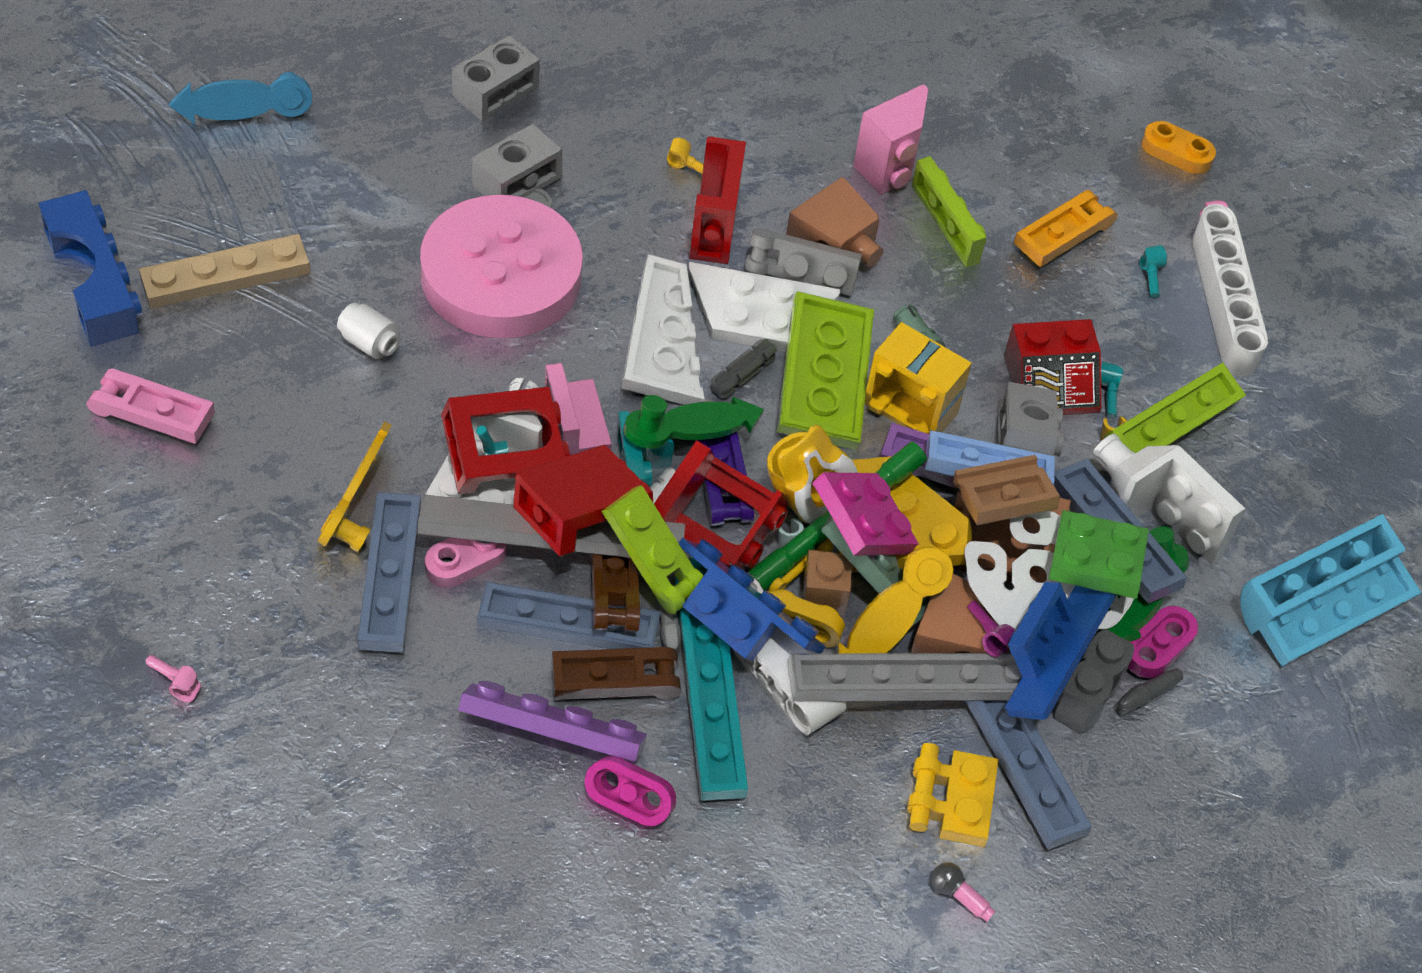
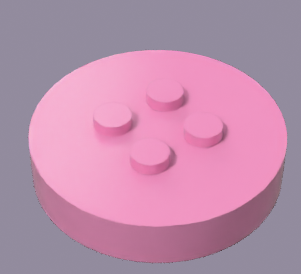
M487 195L472 198L444 211L427 229L420 250L422 289L435 312L448 323L463 331L489 338H515L534 334L558 322L574 305L581 287L582 247L576 232L568 221L552 208L542 203L513 195Z

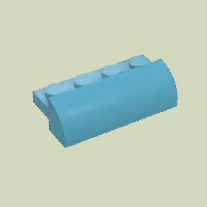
M1381 514L1249 580L1242 588L1240 605L1250 634L1253 635L1260 631L1278 662L1283 667L1403 605L1422 592L1398 557L1406 551L1405 547L1385 516Z

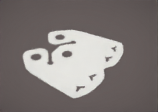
M1044 511L1010 518V531L1014 538L1021 543L1046 546L1052 543L1055 545L1061 516L1052 511ZM1032 517L1037 520L1040 525L1039 532L1036 534L1027 532L1022 524L1024 518ZM970 541L966 545L964 555L969 585L978 600L998 625L1008 624L1016 631L1026 615L1031 602L1036 598L1044 582H1035L1030 577L1029 571L1033 566H1039L1045 570L1047 574L1045 582L1061 583L1068 599L1075 585L1049 580L1054 553L1037 549H1028L1012 563V584L1014 588L1013 590H1008L1003 584L1007 577V555L999 545L992 542ZM979 555H990L995 561V568L991 571L983 570L977 561ZM1116 595L1110 606L1111 610L1106 613L1098 629H1108L1116 625L1129 609L1134 598L1121 596L1119 599Z

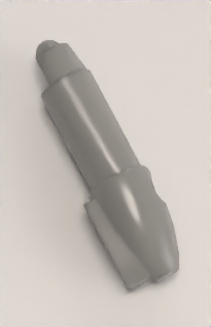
M659 603V610L661 611V641L664 647L674 648L677 651V655H679L681 630L678 612L670 614Z

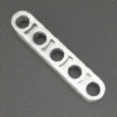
M1212 204L1205 207L1202 211L1192 243L1221 360L1232 375L1248 377L1257 370L1267 347L1268 337L1236 216L1228 207Z

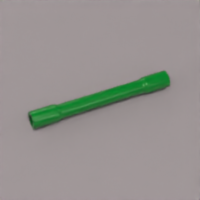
M911 441L884 462L875 473H878L886 481L889 488L901 483L926 463L927 456L918 444ZM826 511L783 547L774 550L747 572L759 582L763 591L769 589L775 579L782 578L793 569L796 563L808 555V550H814L828 538L821 529L831 516L829 511Z

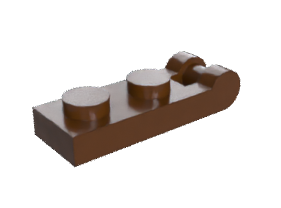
M591 553L593 630H607L608 626H622L624 631L638 632L640 625L638 568L633 560L628 557ZM609 605H610V606H624V609H623V608H609Z
M671 647L552 651L554 700L656 696L659 699L665 700L676 698L681 694L680 678L675 675V669L678 667L677 651ZM652 668L657 671V674L645 675L644 669Z

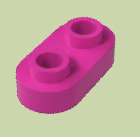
M1167 606L1158 611L1144 627L1138 630L1141 633V638L1130 642L1134 644V653L1128 668L1134 674L1144 678H1153L1163 673L1192 645L1198 632V623L1193 614L1179 606ZM1168 631H1172L1178 636H1171ZM1140 656H1145L1149 658L1151 661H1147L1141 658Z
M615 756L603 757L592 764L586 772L585 788L588 795L596 803L642 825L655 826L662 823L673 813L676 807V793L667 780L622 758ZM607 772H613L617 775L619 779L618 786L609 784L606 778ZM648 792L658 794L660 797L659 806L652 805L649 802Z

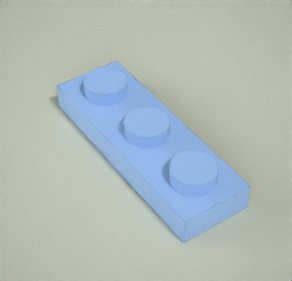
M930 430L926 444L927 462L925 463V470L954 476L955 470L1036 455L1038 458L1037 465L1039 468L1043 467L1054 485L1055 456Z

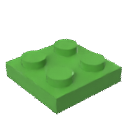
M1063 510L1049 580L1137 599L1149 529L1134 526L1130 523H1121L1093 517L1084 513Z

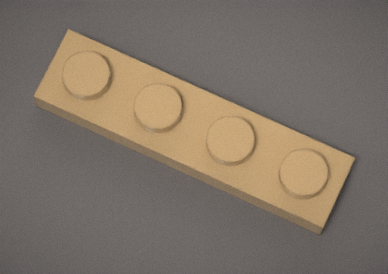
M295 234L139 268V273L149 308L153 309L310 274V263L300 235Z

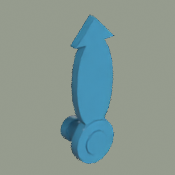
M285 72L270 85L252 80H224L209 83L191 91V84L189 82L169 102V107L194 124V114L213 120H239L258 116L273 109L283 116L295 117L302 115L309 109L313 96L310 85L305 79L293 72Z

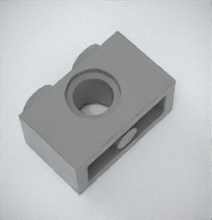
M531 124L471 157L472 186L483 196L513 195L525 198L532 194L534 190L538 188L543 189L562 178V148L538 127Z
M1008 381L998 412V444L1059 457L1063 449L1065 434L1059 431L1063 418V409L1057 407V392L1055 390Z

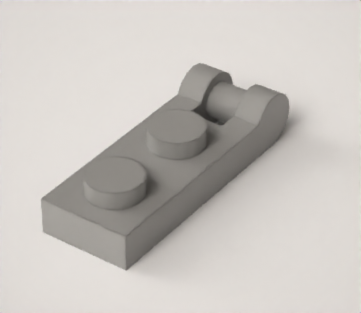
M757 228L752 231L750 243L753 245L752 254L747 255L746 271L840 289L841 294L852 296L862 254L766 229ZM768 250H779V258L768 257Z

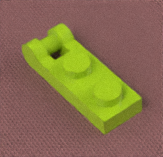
M643 486L634 487L601 512L661 606L668 613L675 614L683 608L685 600L701 581L703 574L693 567ZM674 572L679 580V583L675 586L671 585L667 579V576Z

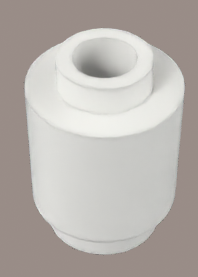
M351 303L339 316L337 329L342 332L343 338L372 358L381 359L384 356L391 355L397 349L400 342L398 324L367 304Z

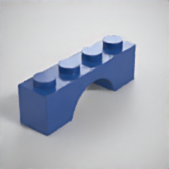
M87 190L39 202L44 231L55 258L76 260L93 269L91 276L82 285L73 290L78 317L90 347L139 334L136 317L143 315L142 307L136 291L129 293L126 286L131 285L124 262L116 263L114 257L119 255L112 233L104 234L102 228H106L107 225L101 205H92Z

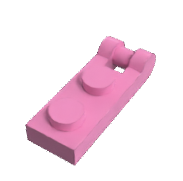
M108 369L100 382L102 387L100 390L94 391L86 402L88 409L98 416L108 417L112 415L194 444L197 443L215 413L214 402L116 369Z

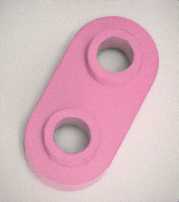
M449 537L433 545L425 555L426 576L431 583L439 587L451 588L458 586L500 565L506 557L507 544L495 542L481 543L477 540ZM446 557H450V558L454 559V560H452L451 562H443V561H441L442 559H444V558H446Z

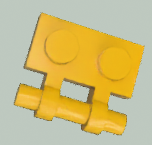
M933 743L922 744L920 757L914 760L913 776L916 778L914 793L909 796L907 811L911 814L909 827L914 831L924 832L928 829L929 820L941 822L940 839L985 848L989 836L998 759L953 750L950 765L941 764L938 760V745ZM934 784L947 786L945 801L937 800L933 796Z

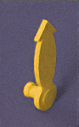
M386 421L383 422L341 500L328 515L320 530L321 534L317 543L326 546L330 538L334 536L350 545V548L357 552L363 545L371 529L364 525L361 527L343 517L392 426Z
M923 546L909 554L904 563L903 580L890 585L879 593L865 608L849 634L847 647L837 640V654L887 653L904 637L914 623L921 609L923 597L941 593L948 587L953 576V566L947 554L933 546Z

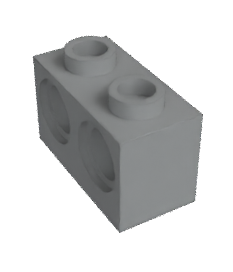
M508 35L500 41L490 44L485 50L468 60L460 62L452 69V97L478 119L484 121L539 87L540 59L511 35Z

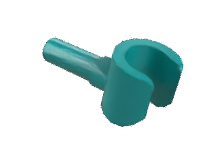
M1162 245L1146 247L1144 255L1139 260L1141 270L1146 271L1151 298L1160 297L1157 269L1164 268L1167 264V253Z
M1103 361L1101 366V386L1108 387L1106 393L1107 418L1113 419L1117 417V394L1123 369L1118 365Z
M480 425L477 427L476 432L482 442L485 455L509 453L507 441L494 442L485 426Z

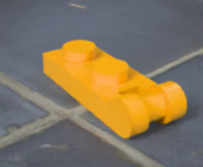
M1085 190L1017 232L1014 244L1039 267H1042L1097 231H1105L1110 228L1116 221L1118 214L1109 206L1103 207L1098 202V196L1091 190Z

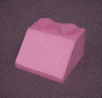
M924 84L863 112L853 167L880 195L894 188L899 189L911 181L928 95V88Z

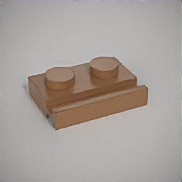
M1036 455L955 470L953 483L955 487L960 488L961 498L976 525L1058 509L1060 495L1043 467L1039 468L1037 465L1038 458Z

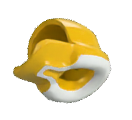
M820 425L811 426L808 432H797L784 437L773 446L767 458L768 475L774 492L777 490L781 491L788 503L787 507L791 508L801 521L810 524L828 511L813 482L824 472L858 473L851 458L840 448L832 444L830 438Z

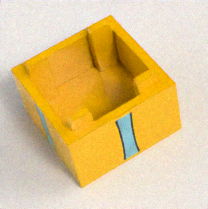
M901 322L874 352L866 388L865 405L876 414H882L898 425L927 434L930 433V430L943 432L959 412L972 362Z

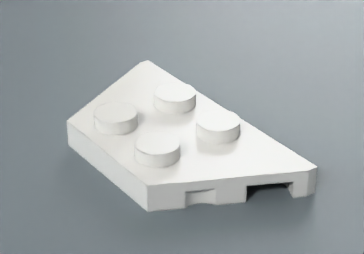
M689 262L688 266L689 282H693L697 292L696 301L699 309L706 316V327L711 339L752 346L760 339L766 338L771 344L776 346L777 351L786 352L792 304L796 291L839 300L840 289L694 262Z

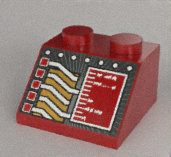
M1092 320L1012 324L1004 352L1011 382L1055 390L1057 392V407L1063 409V415L1100 413L1102 408L1101 350Z

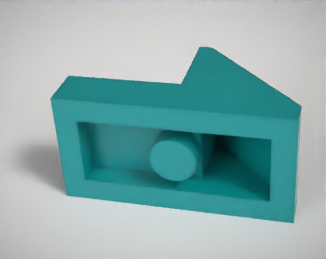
M618 411L616 438L619 458L643 482L651 487L652 468H667L672 465L674 442L669 439L664 446L656 449H646L633 444L628 440L623 431L626 417L630 413L628 411Z

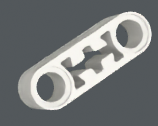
M777 627L753 661L745 659L733 649L741 664L801 733L809 735L846 711V701H793L787 662L790 654L809 653L780 628Z

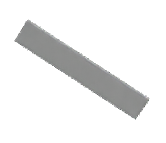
M424 494L418 519L417 534L552 549L513 508V504ZM607 520L577 530L575 552L631 558ZM665 522L679 543L684 538L685 524Z
M988 653L790 654L787 662L793 701L1009 700L1022 678L1011 653H1004L998 657H993Z

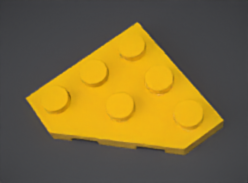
M891 456L853 459L852 461L858 473H875ZM913 474L909 475L901 483L890 488V495L900 512L910 521L911 531L919 543L908 554H895L898 567L904 569V563L909 554L923 546H933L944 551L951 559L952 566L966 565L965 547L972 540V526L969 518ZM852 565V573H854V572H859V571Z

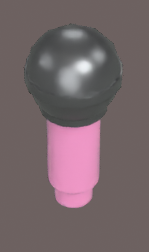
M952 862L938 865L931 877L935 890L950 897L953 895L975 916L981 917L987 922L996 911L990 907V903L965 882L966 879L960 867Z

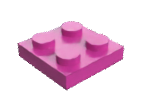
M824 472L813 482L814 487L854 556L908 554L919 545L911 531L910 521L900 512L890 495L888 484L878 473Z

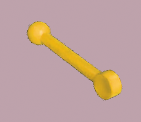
M827 538L814 551L831 552L833 550V543ZM807 556L782 578L775 579L769 591L785 589L787 584L805 570Z

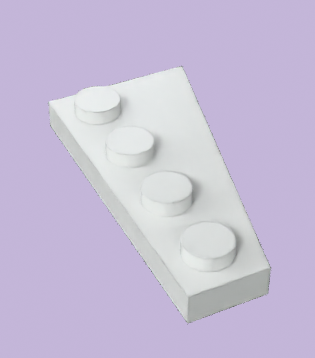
M648 254L644 264L621 389L645 395H656L664 400L683 405L704 400L703 387H700L699 382L700 362L699 357L696 356L694 344L696 339L695 324L691 321L690 310L692 301L687 264Z

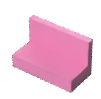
M562 363L545 365V387L550 388L552 401H557L561 411V424L558 426L561 441L565 440L568 443L570 455L601 445H606L611 449L612 444L594 380L567 382Z

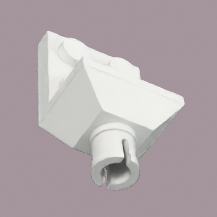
M524 378L513 379L508 387V391L520 390L524 384ZM529 380L525 389L539 388ZM534 412L471 418L479 456H485L482 442L476 432L477 427L480 425L487 428L494 442L507 441L509 453L535 450L542 447V425ZM448 454L425 495L514 504L515 478L480 482L475 492L458 494L451 459Z
M1116 434L1107 436L1096 446L1091 458L1112 477L1110 482L1111 488L1137 518L1153 508L1163 522L1171 525L1187 541L1190 548L1200 554L1211 565L1224 556L1245 508L1179 445L1148 446L1135 453L1121 442V439Z

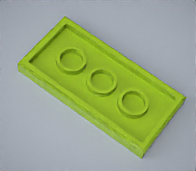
M796 291L792 304L776 432L790 435L797 432H808L811 426L820 425L833 445L853 450L858 449L861 443L874 309Z

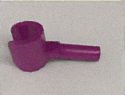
M976 600L970 602L967 608L987 632L982 639L984 650L993 657H998L1007 652L1006 645L1010 642L1011 636L1015 632L1014 628L1008 624L998 626Z

